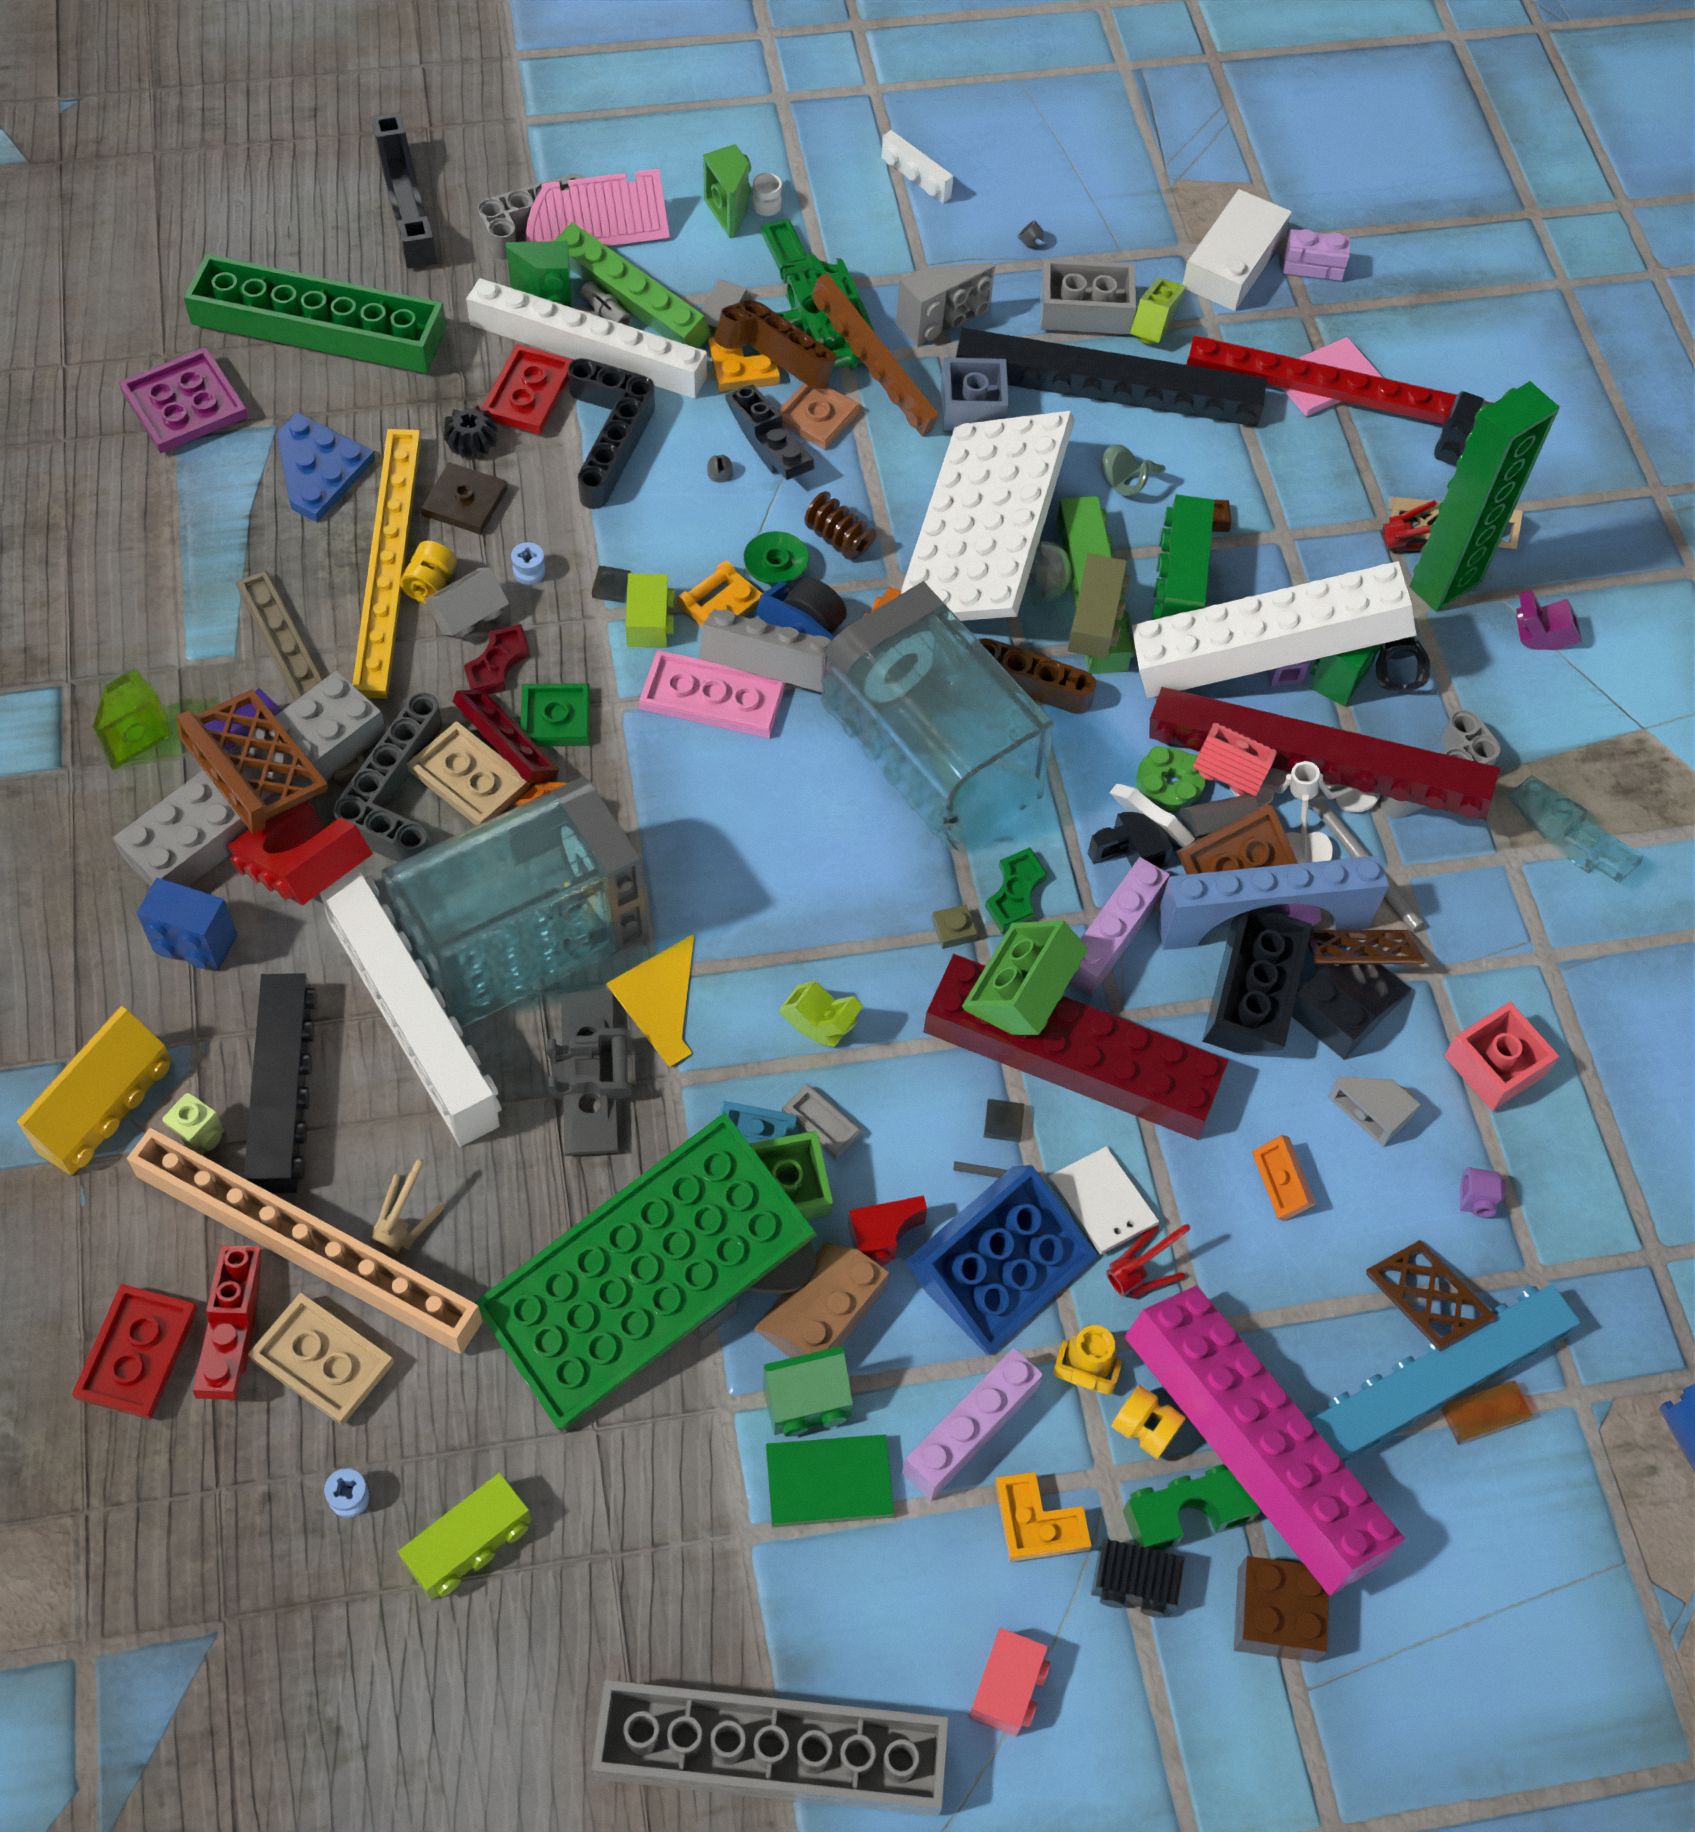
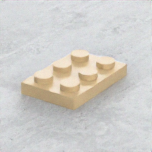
M457 721L406 763L408 771L481 830L531 787V783L523 780L508 761L503 759Z
M301 1292L248 1353L250 1360L341 1426L347 1422L394 1364V1360L390 1355Z

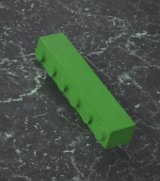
M571 222L554 240L568 241L571 271L587 282L593 281L604 293L615 297L621 307L663 337L700 349L708 338L712 336L705 316L575 223Z
M1098 496L1060 498L1056 520L1075 612L1087 554L1111 557L1113 549L1111 534H1106L1105 530L1107 526L1106 510L1101 509ZM1120 594L1119 600L1124 601V594ZM1127 611L1123 612L1122 621L1115 620L1114 626L1121 627L1117 647L1110 646L1107 659L1085 655L1089 673L1128 672L1130 659L1135 658L1136 649L1134 638H1129L1128 635L1130 618Z

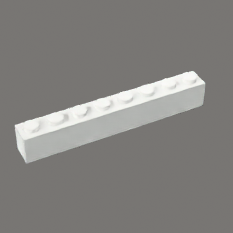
M479 278L466 298L471 326L571 359L586 358L649 377L653 381L654 386L694 399L707 378V351L482 278Z

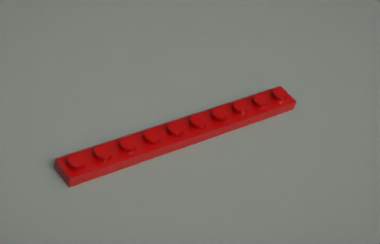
M1196 335L1193 336L1186 364L1267 378L1266 384L1441 424L1445 423L1457 396L1448 392Z

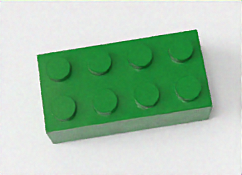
M1175 494L1173 507H1166L1164 526H1167V528H1161L1158 545L1164 553L1159 552L1156 572H1159L1158 577L1161 578H1156L1153 597L1156 598V603L1158 604H1153L1151 620L1204 608L1214 499Z

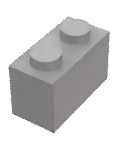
M478 568L424 599L442 634L455 635L456 638L473 631V624L481 619L487 622L502 614L500 609L509 604L491 568Z

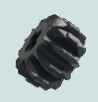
M465 405L462 411L453 409L452 416L445 417L443 435L452 453L459 452L462 458L470 454L476 459L478 453L481 452L488 455L489 447L496 446L498 428L489 410L482 411L479 405L469 409Z

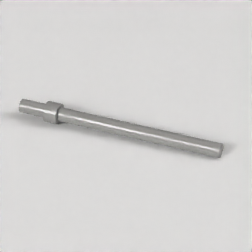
M1318 789L1317 795L1308 801V809H1313L1352 858L1368 857L1369 855L1326 804L1324 794ZM1387 878L1389 887L1384 897L1412 932H1415L1423 926L1424 922Z

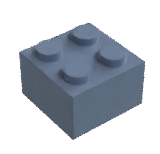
M944 357L941 378L943 431H954L955 427L964 423L1007 418L1009 403L1006 359Z

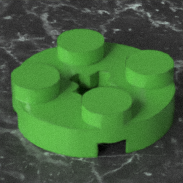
M1157 746L1153 747L1149 754L1140 762L1136 774V787L1139 791L1141 790L1147 799L1164 811L1179 812V809L1192 803L1194 805L1199 801L1206 779L1199 774V771L1192 768L1198 757L1197 755L1189 754L1176 748ZM1172 775L1178 781H1174L1173 785L1167 783V779L1163 776Z

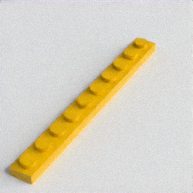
M387 430L352 683L366 698L388 699L402 591L399 581L405 568L421 443L420 430Z

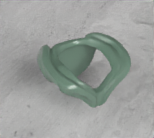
M1119 444L1108 447L1101 460V471L1116 492L1123 496L1137 494L1146 485L1149 474L1159 475V473H1163L1166 470L1164 465L1156 464L1151 460H1145L1140 466L1132 452ZM1139 475L1136 486L1124 484L1128 479Z

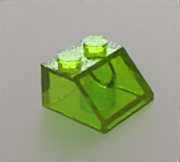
M136 668L124 675L118 676L111 683L105 685L93 723V729L110 768L114 770L173 734L157 693Z

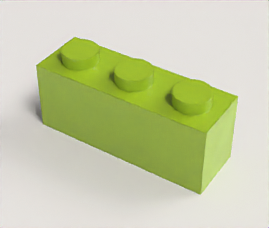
M497 1473L398 1550L397 1553L402 1563L432 1601L438 1595L445 1597L453 1592L460 1585V1578L472 1568L479 1570L487 1565L494 1558V1551L506 1541L513 1543L527 1532L529 1528L527 1524L532 1519L529 1509L503 1476Z

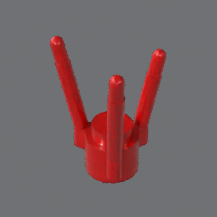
M1432 500L1401 515L1389 517L1390 523L1382 525L1386 548H1394V552L1421 550L1425 543L1407 542L1413 541V536L1431 533L1429 530L1432 525L1412 529L1410 522L1404 523L1403 521L1436 506L1437 502Z
M1188 1224L1171 1233L1139 1258H1132L1159 1230V1225L1147 1230L1120 1258L1109 1264L1110 1269L1106 1271V1275L1115 1291L1122 1297L1130 1293L1132 1298L1135 1299L1147 1291L1184 1279L1185 1274L1179 1272L1143 1283V1279L1147 1277L1143 1265L1190 1230Z

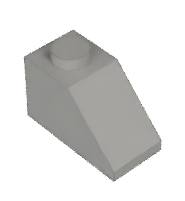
M1340 1077L1335 1081L1328 1095L1332 1102L1382 1147L1412 1120L1421 1105L1416 1101L1410 1090L1401 1087L1393 1079Z

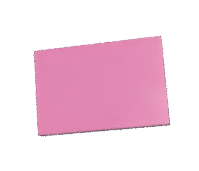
M1348 337L1298 358L1382 377ZM1281 387L1305 417L1342 402Z

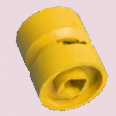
M434 541L421 542L411 559V563L408 564L399 581L401 589L410 598L426 604L425 598L446 587V582L449 581L458 564L456 556L451 550Z
M1139 1384L1121 1408L1111 1427L1128 1440L1135 1437L1139 1439V1447L1158 1460L1172 1442L1187 1417L1170 1405L1163 1407L1158 1405V1397ZM1151 1417L1159 1423L1154 1431L1144 1427Z

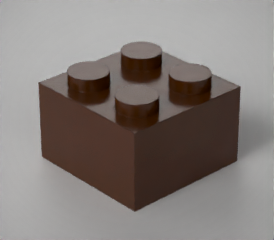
M1246 1556L1238 1567L1234 1651L1317 1663L1327 1653L1329 1595L1304 1564Z

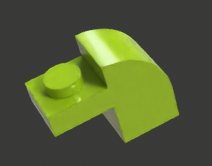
M814 980L798 984L778 1012L800 1033L821 1045L835 1047L843 1035L856 1025L858 1021L856 1016L864 1005L854 996L835 1000Z

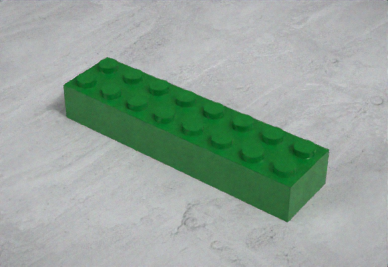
M206 254L183 297L192 325L428 373L447 330L443 302Z
M1531 381L1517 389H1509L1501 399L1493 404H1485L1475 415V425L1465 440L1467 445L1463 454L1456 462V472L1447 485L1448 492L1438 507L1439 514L1436 521L1430 527L1429 531L1431 534L1421 549L1423 554L1419 563L1413 569L1414 576L1409 586L1435 612L1482 583L1560 409V406Z

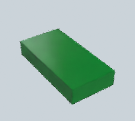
M790 219L761 225V234L778 269L780 264L806 260L807 254Z

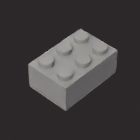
M1044 258L1040 282V329L1130 334L1136 312L1135 263Z

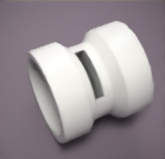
M772 173L757 175L752 183L754 194L752 198L753 210L762 216L775 215L781 210V179Z

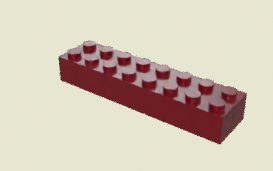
M953 953L926 1012L924 1033L1195 1140L1199 1139L1228 1064V1059L1065 996L1058 1001L1047 1020L1046 1026L1039 1035H1012L964 1010L962 1005L986 966Z

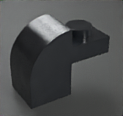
M1122 812L1117 814L1114 828L1106 827L1092 835L1087 854L1093 865L1125 854L1131 867L1141 857L1156 867L1163 868L1168 866L1173 846L1163 828L1145 814Z

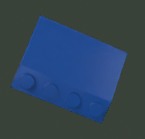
M1033 1165L1012 1166L904 1263L925 1292L986 1355H991L1098 1255Z

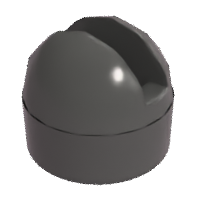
M1033 220L1019 233L1018 238L1027 247H1036L1037 244L1034 240L1038 238L1043 241L1044 231Z
M724 454L714 455L708 461L707 474L712 481L722 483L732 477V462ZM718 466H723L724 470L718 471Z

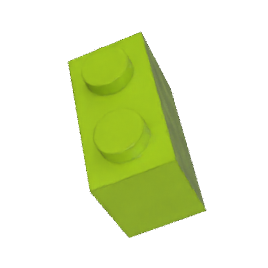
M628 573L625 623L627 647L667 648V634L674 633V614H668V608L675 607V588L668 587V574Z

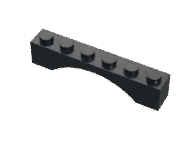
M401 113L373 116L371 119L376 147L406 267L411 269L437 264L433 235L419 193Z

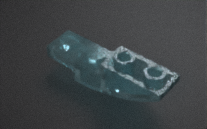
M1533 775L1529 776L1509 793V799L1527 822L1563 856L1588 874L1596 868L1620 883L1641 864L1643 854L1586 819V808Z

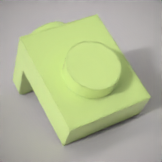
M190 1093L184 1094L162 1118L164 1125L180 1135L185 1147L200 1155L215 1148L224 1132L217 1113Z

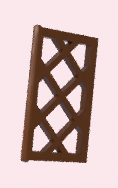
M1311 930L1308 948L1315 964H1425V958L1409 930ZM1318 939H1330V940L1327 941V942H1323V941H1320V940H1318ZM1354 939H1366V941L1362 943ZM1391 939H1402L1403 941L1399 943ZM1343 944L1353 949L1347 951L1336 946ZM1380 944L1390 949L1384 951L1373 946ZM1327 952L1335 956H1323L1322 954ZM1364 952L1372 956H1360V954ZM1401 952L1409 956H1397V954Z
M1421 1240L1366 1269V1275L1439 1351L1497 1319V1316ZM1421 1253L1432 1264V1267L1409 1264V1258ZM1387 1270L1401 1272L1399 1285L1389 1284L1380 1274ZM1407 1273L1430 1276L1428 1289L1405 1286ZM1436 1277L1446 1278L1458 1290V1294L1434 1290ZM1403 1295L1427 1298L1425 1312L1415 1311L1403 1299ZM1433 1299L1455 1302V1316L1431 1313ZM1462 1304L1473 1305L1482 1315L1476 1319L1462 1318ZM1429 1322L1453 1325V1330L1441 1338L1429 1326Z

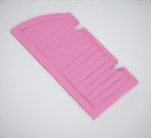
M659 169L635 172L636 181L627 182L626 173L568 180L569 190L562 191L559 181L542 183V189L537 195L528 217L525 242L554 241L571 222L607 247L669 239L670 234Z

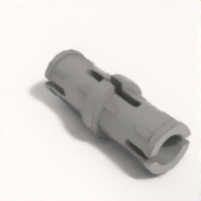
M593 281L586 282L582 286L580 296L595 308V313L599 317L627 326L631 325L632 316L618 305L615 297L604 293Z

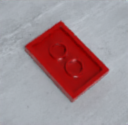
M516 344L481 410H489L492 419H495L496 423L541 435L569 380L568 365L574 359Z
M120 1284L72 1392L73 1397L76 1400L152 1420L198 1308L196 1304Z

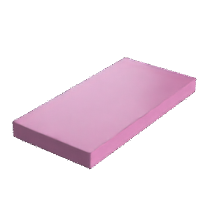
M657 650L639 700V710L770 739L786 683L702 659Z

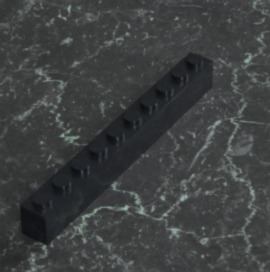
M963 327L956 353V358L1006 359L1007 385L1256 427H1258L1264 406L1267 378Z

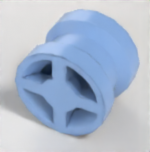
M530 542L517 545L511 553L514 577L522 584L528 585L541 581L546 573L542 548Z
M340 1469L329 1476L325 1483L324 1494L326 1500L337 1515L344 1518H352L361 1514L366 1509L370 1501V1492L363 1476L358 1471Z

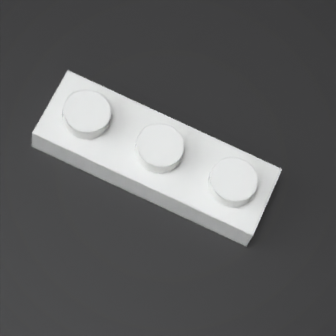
M892 130L883 135L881 158L887 164L892 165L944 204L951 199L954 177L952 174Z

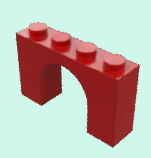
M307 801L265 820V829L254 834L248 829L227 844L228 849L233 855L230 858V862L240 875L244 876L247 874L256 884L261 882L270 892L275 890L286 901L291 899L302 906L373 855L355 824L339 818L325 828L313 807Z

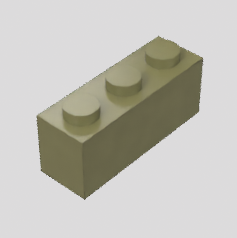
M1087 554L1068 652L1107 659L1110 646L1117 647L1121 627L1114 626L1115 620L1122 621L1126 601L1119 600L1120 594L1127 595L1131 575L1124 574L1126 560Z

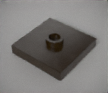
M448 462L421 507L422 516L481 535L505 495L508 483L506 480Z

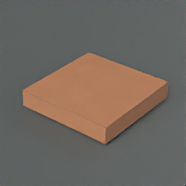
M803 383L778 412L782 415L783 426L786 429L826 450L860 413L861 404L830 387L815 389Z

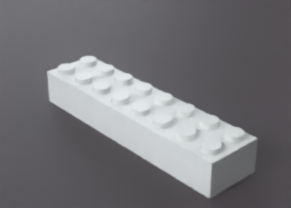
M1399 561L1131 625L1139 671L1147 698L1158 696L1161 687L1181 691L1416 636L1412 604Z
M355 867L320 893L328 922L459 1147H462L500 1127L497 1113L502 1109L496 1098V1095H498L497 1088L489 1074L482 1075L478 1067L481 1063L474 1048L471 1045L465 1047L461 1039L463 1032L454 1016L448 1018L443 1009L446 1007L445 1001L437 987L430 988L427 979H429L428 973L420 959L414 961L410 953L412 947L403 931L398 933L393 924L396 921L389 906L386 903L380 904L377 898L380 895L374 881L370 876L364 879L359 868Z

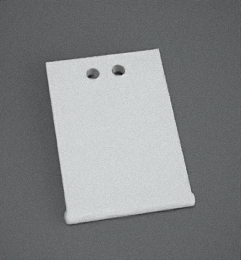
M1104 1147L1048 1176V1181L1052 1183L1100 1255L1159 1224V1220L1115 1160L1108 1147Z

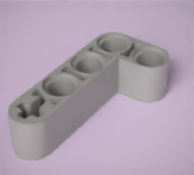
M571 174L543 183L559 181L562 191L569 190L568 180L586 177L579 174ZM542 183L486 198L478 204L481 235L495 258L506 260V242H517L516 234L526 231L528 217L532 205L542 189Z
M1458 710L1452 714L1442 735V744L1446 748V751L1442 752V754L1494 766L1501 752V746L1479 717L1471 711ZM1384 795L1380 801L1382 812L1391 818L1397 819L1426 807L1408 801H1397L1392 797Z

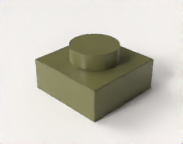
M967 904L933 912L932 921L942 949L976 941L977 932Z

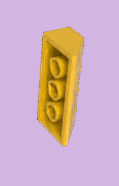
M120 1006L16 1122L37 1154L72 1176L79 1168L89 1163L93 1157L94 1150L105 1138L111 1137L116 1132L124 1116L131 1109H135L140 1105L146 1091L155 1081L161 1080L167 1074L173 1061L165 1045L123 1006Z

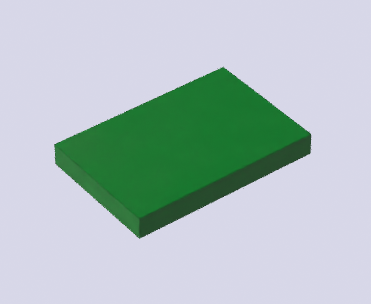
M886 1434L766 1444L772 1527L894 1517Z

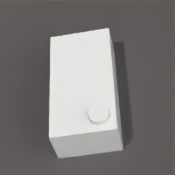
M1238 189L1187 261L1182 285H1185L1186 290L1235 311L1285 239L1292 211Z

